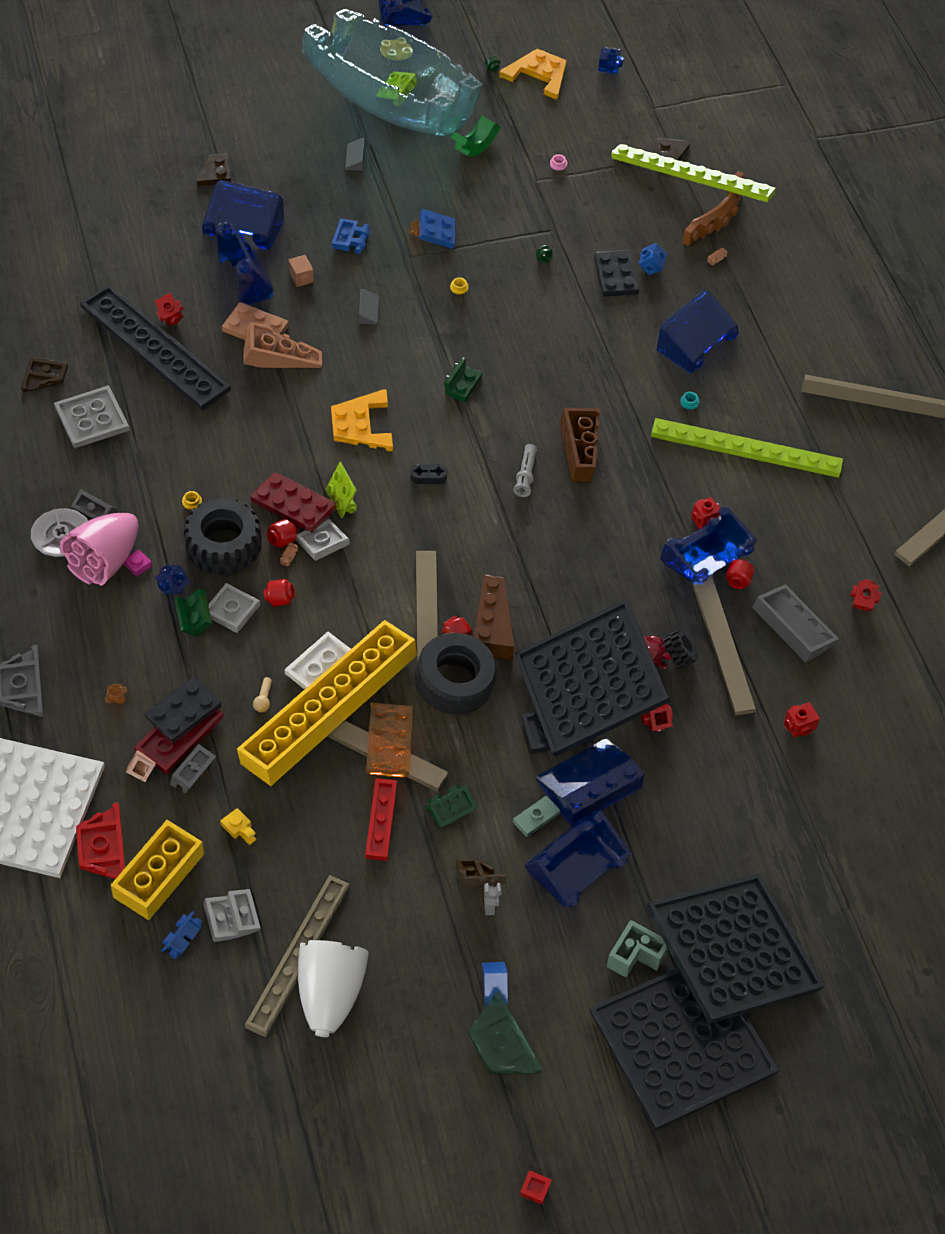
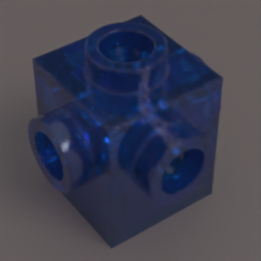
M602 47L598 71L618 74L619 67L622 68L623 66L622 50Z
M167 564L155 576L158 581L157 586L165 594H178L191 582L180 565Z

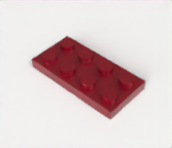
M274 472L250 495L251 502L311 533L337 508L335 502L277 472Z
M218 709L173 744L154 727L134 747L135 752L138 750L156 763L155 767L168 774L224 718V713Z

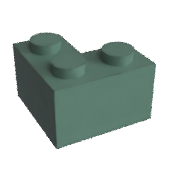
M630 920L609 954L607 967L626 978L637 960L658 971L669 949L660 935Z

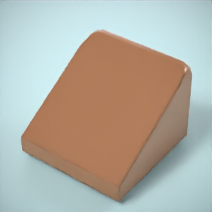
M137 750L126 769V773L146 782L156 763Z

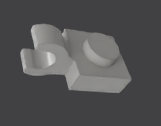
M497 883L496 887L494 885H484L485 915H494L495 906H499V896L502 894L500 883Z

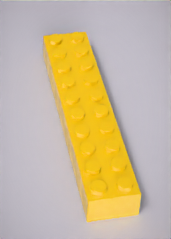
M384 620L239 746L237 752L240 764L272 786L417 656L415 639Z

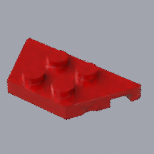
M118 802L112 804V808L102 814L99 812L92 816L90 820L83 821L76 826L80 869L116 879L125 869Z

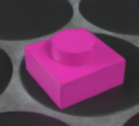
M139 549L129 555L123 563L136 577L152 566L151 560Z

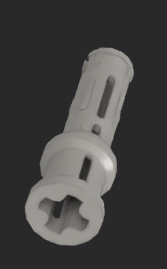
M533 444L525 446L521 470L516 475L517 484L514 486L513 491L519 497H527L531 493L530 484L534 478L532 469L537 452V447Z

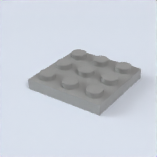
M109 385L54 403L74 449L130 431L129 425Z

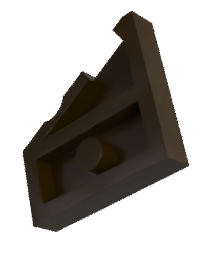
M657 138L656 154L680 160L685 150L689 149L690 141Z
M210 155L197 178V186L231 183L228 155Z
M30 357L21 385L22 392L64 383L68 364Z
M478 858L456 860V870L463 887L477 888L485 884H506V875L504 873L495 874L492 866L484 864Z

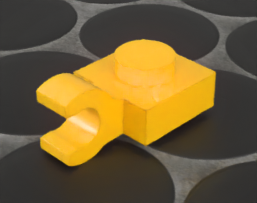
M238 808L220 820L221 826L234 839L241 836L249 845L256 841L254 837L255 832L250 828L252 827L251 821Z

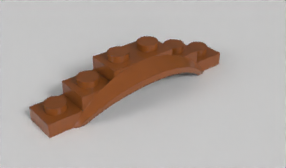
M738 171L735 176L744 179V173ZM728 191L727 197L717 207L695 218L684 231L683 244L689 246L698 237L704 239L713 230L719 232L723 227H726L732 216L735 217L739 211L737 206L742 195Z

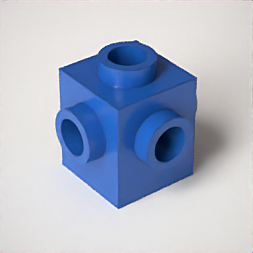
M654 243L642 250L638 264L649 276L656 272L659 273L665 266L667 253L657 243Z

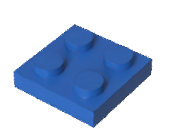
M422 209L419 220V239L453 249L455 245V219Z

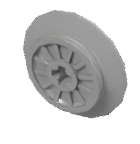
M67 508L51 510L41 515L34 522L31 528V541L35 548L45 555L65 557V554L60 552L61 539L88 520L84 515L75 510Z

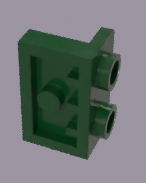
M462 358L459 363H455L451 375H447L444 380L445 394L466 402L481 380L482 372L466 366V359Z
M198 589L187 599L178 596L174 599L179 626L182 632L197 637L212 624L205 590Z
M457 784L447 789V795L441 797L438 794L428 799L430 804L424 807L426 810H430L439 828L478 808L467 785L459 787Z

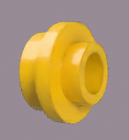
M455 278L450 285V289L455 294H464L468 291V283L464 278Z
M195 491L187 492L182 498V505L188 510L198 509V505L202 503L201 496Z

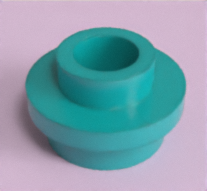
M686 392L681 397L680 403L684 408L692 410L699 406V398L694 392Z

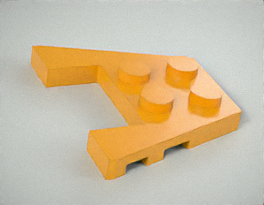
M536 49L502 69L499 77L513 82L520 72L549 83L544 89V95L557 100L566 67V60Z
M383 389L331 406L334 441L354 445L362 443L369 445L370 448L383 447L386 448V451H393L392 433L371 434L369 408L388 407L387 390Z

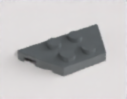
M33 645L31 650L21 655L19 653L9 661L0 663V706L42 717L44 713L38 645Z

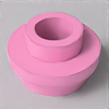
M554 155L550 160V166L557 171L564 170L567 167V160L563 155Z

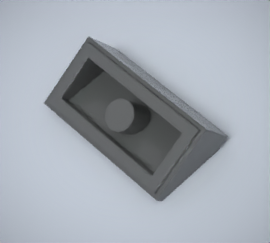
M365 138L347 144L345 170L363 171Z
M360 289L359 324L377 325L379 296L365 289Z
M80 489L71 507L92 519L113 514L117 510Z

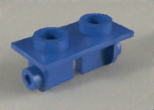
M193 911L187 916L183 914L175 924L178 927L175 933L170 932L162 943L165 946L161 950L162 953L168 949L170 951L169 955L172 958L180 957L190 944L183 937L186 936L193 940L202 928V921L200 919L191 918L194 914Z

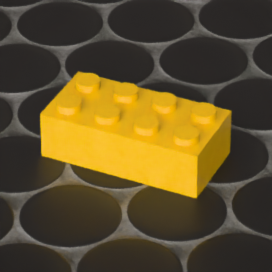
M166 820L111 884L113 898L147 920H150L203 857V842L169 820Z

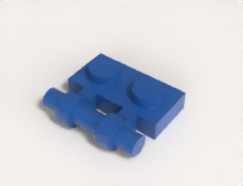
M340 218L332 241V248L349 251L352 246L355 247L356 254H361L366 246L365 241L370 234V226L364 224L363 227H358V221Z

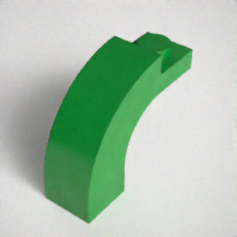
M481 115L478 123L468 135L461 136L456 132L453 133L451 138L456 141L454 148L469 157L477 156L493 142L501 126Z

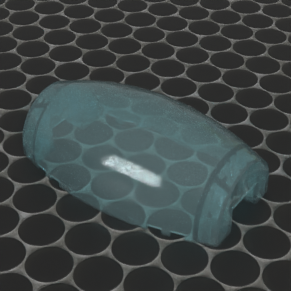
M347 9L334 14L330 33L316 24L304 29L302 40L303 55L317 73L347 100L388 123L425 134L449 137L454 132L457 133L466 124L477 105L483 85L471 73L466 75L462 72L463 67L457 64L455 66L450 63L451 58L436 48L390 25L387 29L379 25L380 21L374 19L372 23L364 20L365 15ZM394 71L416 74L417 85L411 93H408V96L399 93V88L386 83L389 75Z

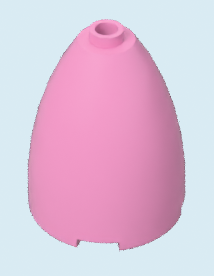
M113 513L94 518L76 527L60 541V552L65 554L69 562L67 567L77 578L89 585L92 582L100 586L105 584L119 570L129 556L138 533V519L130 513Z

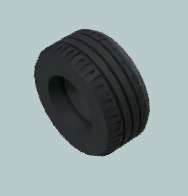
M463 633L442 634L430 640L420 653L415 671L416 688L426 703L436 710L448 714L470 713L483 706L491 695L497 677L496 660L489 648L475 637ZM445 664H458L469 670L474 679L467 683H454L445 679L438 671V668Z

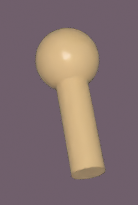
M268 677L264 678L260 695L253 701V707L258 712H265L270 707L268 694L272 680Z

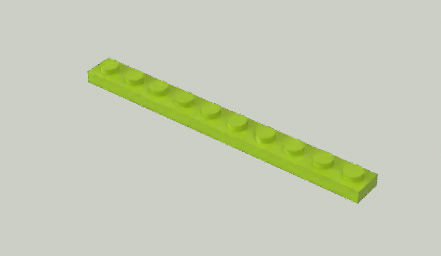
M620 144L612 151V159L764 202H768L775 195L776 188L767 184H760L735 175L706 169L703 166H696L688 162L674 160L670 157H663L656 153L643 151L642 149H635Z
M655 418L651 433L653 438L837 478L840 476L843 458Z

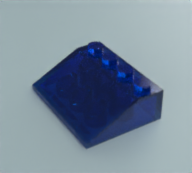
M605 738L541 773L535 779L572 827L642 788L645 774L629 755Z

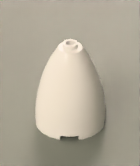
M310 940L308 945L300 943L298 958L299 993L306 1020L311 1030L315 1031L316 1036L329 1037V1033H334L349 1014L357 999L365 975L369 954L366 949L357 946L354 947V950H351V947L333 941Z

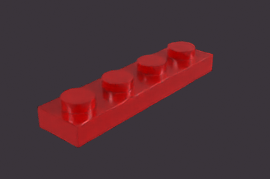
M375 779L365 859L387 861L397 780Z

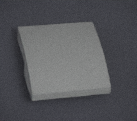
M250 889L228 891L227 896L205 898L203 905L213 942L230 940L260 930Z

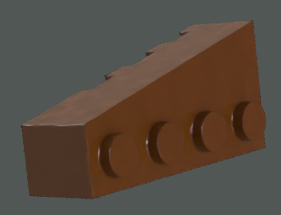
M601 408L563 409L559 425L572 482H591L596 468Z
M484 575L474 637L489 648L494 658L513 660L514 641L504 577Z

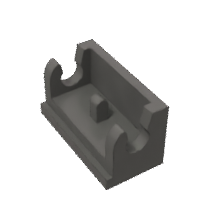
M198 744L172 775L170 785L174 788L180 785L183 788L182 792L187 793L214 761L216 756Z

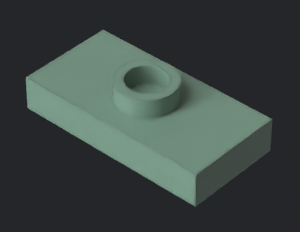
M545 796L513 818V823L528 837L558 816L560 809Z

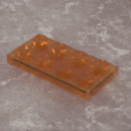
M371 703L366 774L409 777L413 706Z

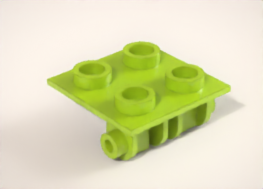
M394 71L389 75L388 80L379 89L375 97L391 99L396 107L402 105L405 98L408 97V94L417 85L416 74Z
M339 462L325 490L331 501L336 503V510L339 516L343 518L345 512L354 513L356 511L357 505L354 503L353 497L357 490L342 463Z

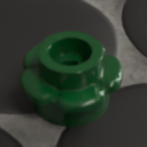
M491 56L485 61L488 71H496L500 67L501 60L496 56Z
M546 245L540 247L536 251V259L542 263L549 262L553 257L552 249Z

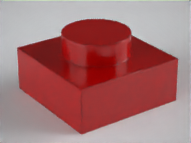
M529 1170L520 1191V1196L542 1205L552 1179Z

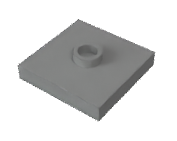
M330 519L322 522L313 533L305 530L296 535V541L315 561L350 544L349 538Z
M226 583L208 604L211 620L238 633L258 609L260 600Z

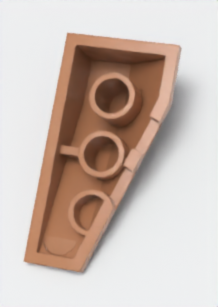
M250 321L244 345V364L260 368L322 367V351L303 342L297 343L289 339L290 336L285 333L284 335L273 331L274 328L268 325Z

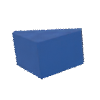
M505 962L482 963L485 1007L508 1006V981Z

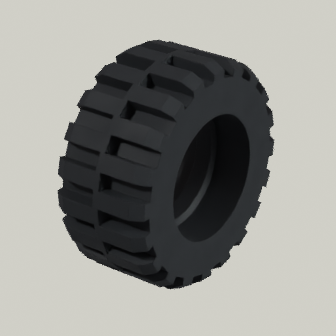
M226 497L220 498V500L210 499L208 503L203 502L199 504L198 509L194 508L185 520L184 539L186 552L189 559L194 561V565L198 568L202 567L205 572L210 573L212 571L216 575L221 573L229 575L234 571L240 572L243 570V567H249L252 564V560L255 561L259 556L262 547L260 520L251 507L248 508V505L242 501L239 503L237 499L233 498L226 500ZM218 530H231L239 534L234 540L225 543H217L207 539V536Z

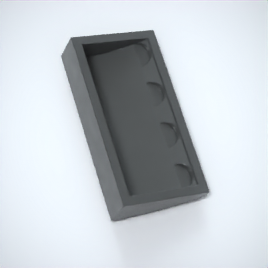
M786 584L758 596L752 607L805 663L828 650L839 640Z

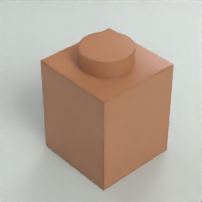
M306 255L288 259L289 273L296 287L314 282L313 268Z

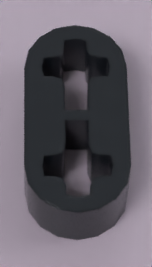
M440 464L414 465L410 471V478L416 484H442L447 480V468Z

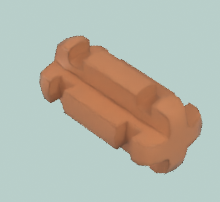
M724 248L718 249L708 256L707 262L715 265L727 257V250Z
M289 543L288 547L285 548L282 554L283 557L280 558L281 565L290 566L296 555L295 552L298 551L296 544Z

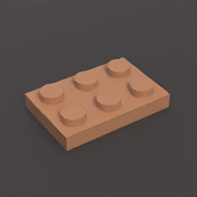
M240 302L222 325V331L246 340L251 321L268 325L274 328V332L283 335L289 327V321Z

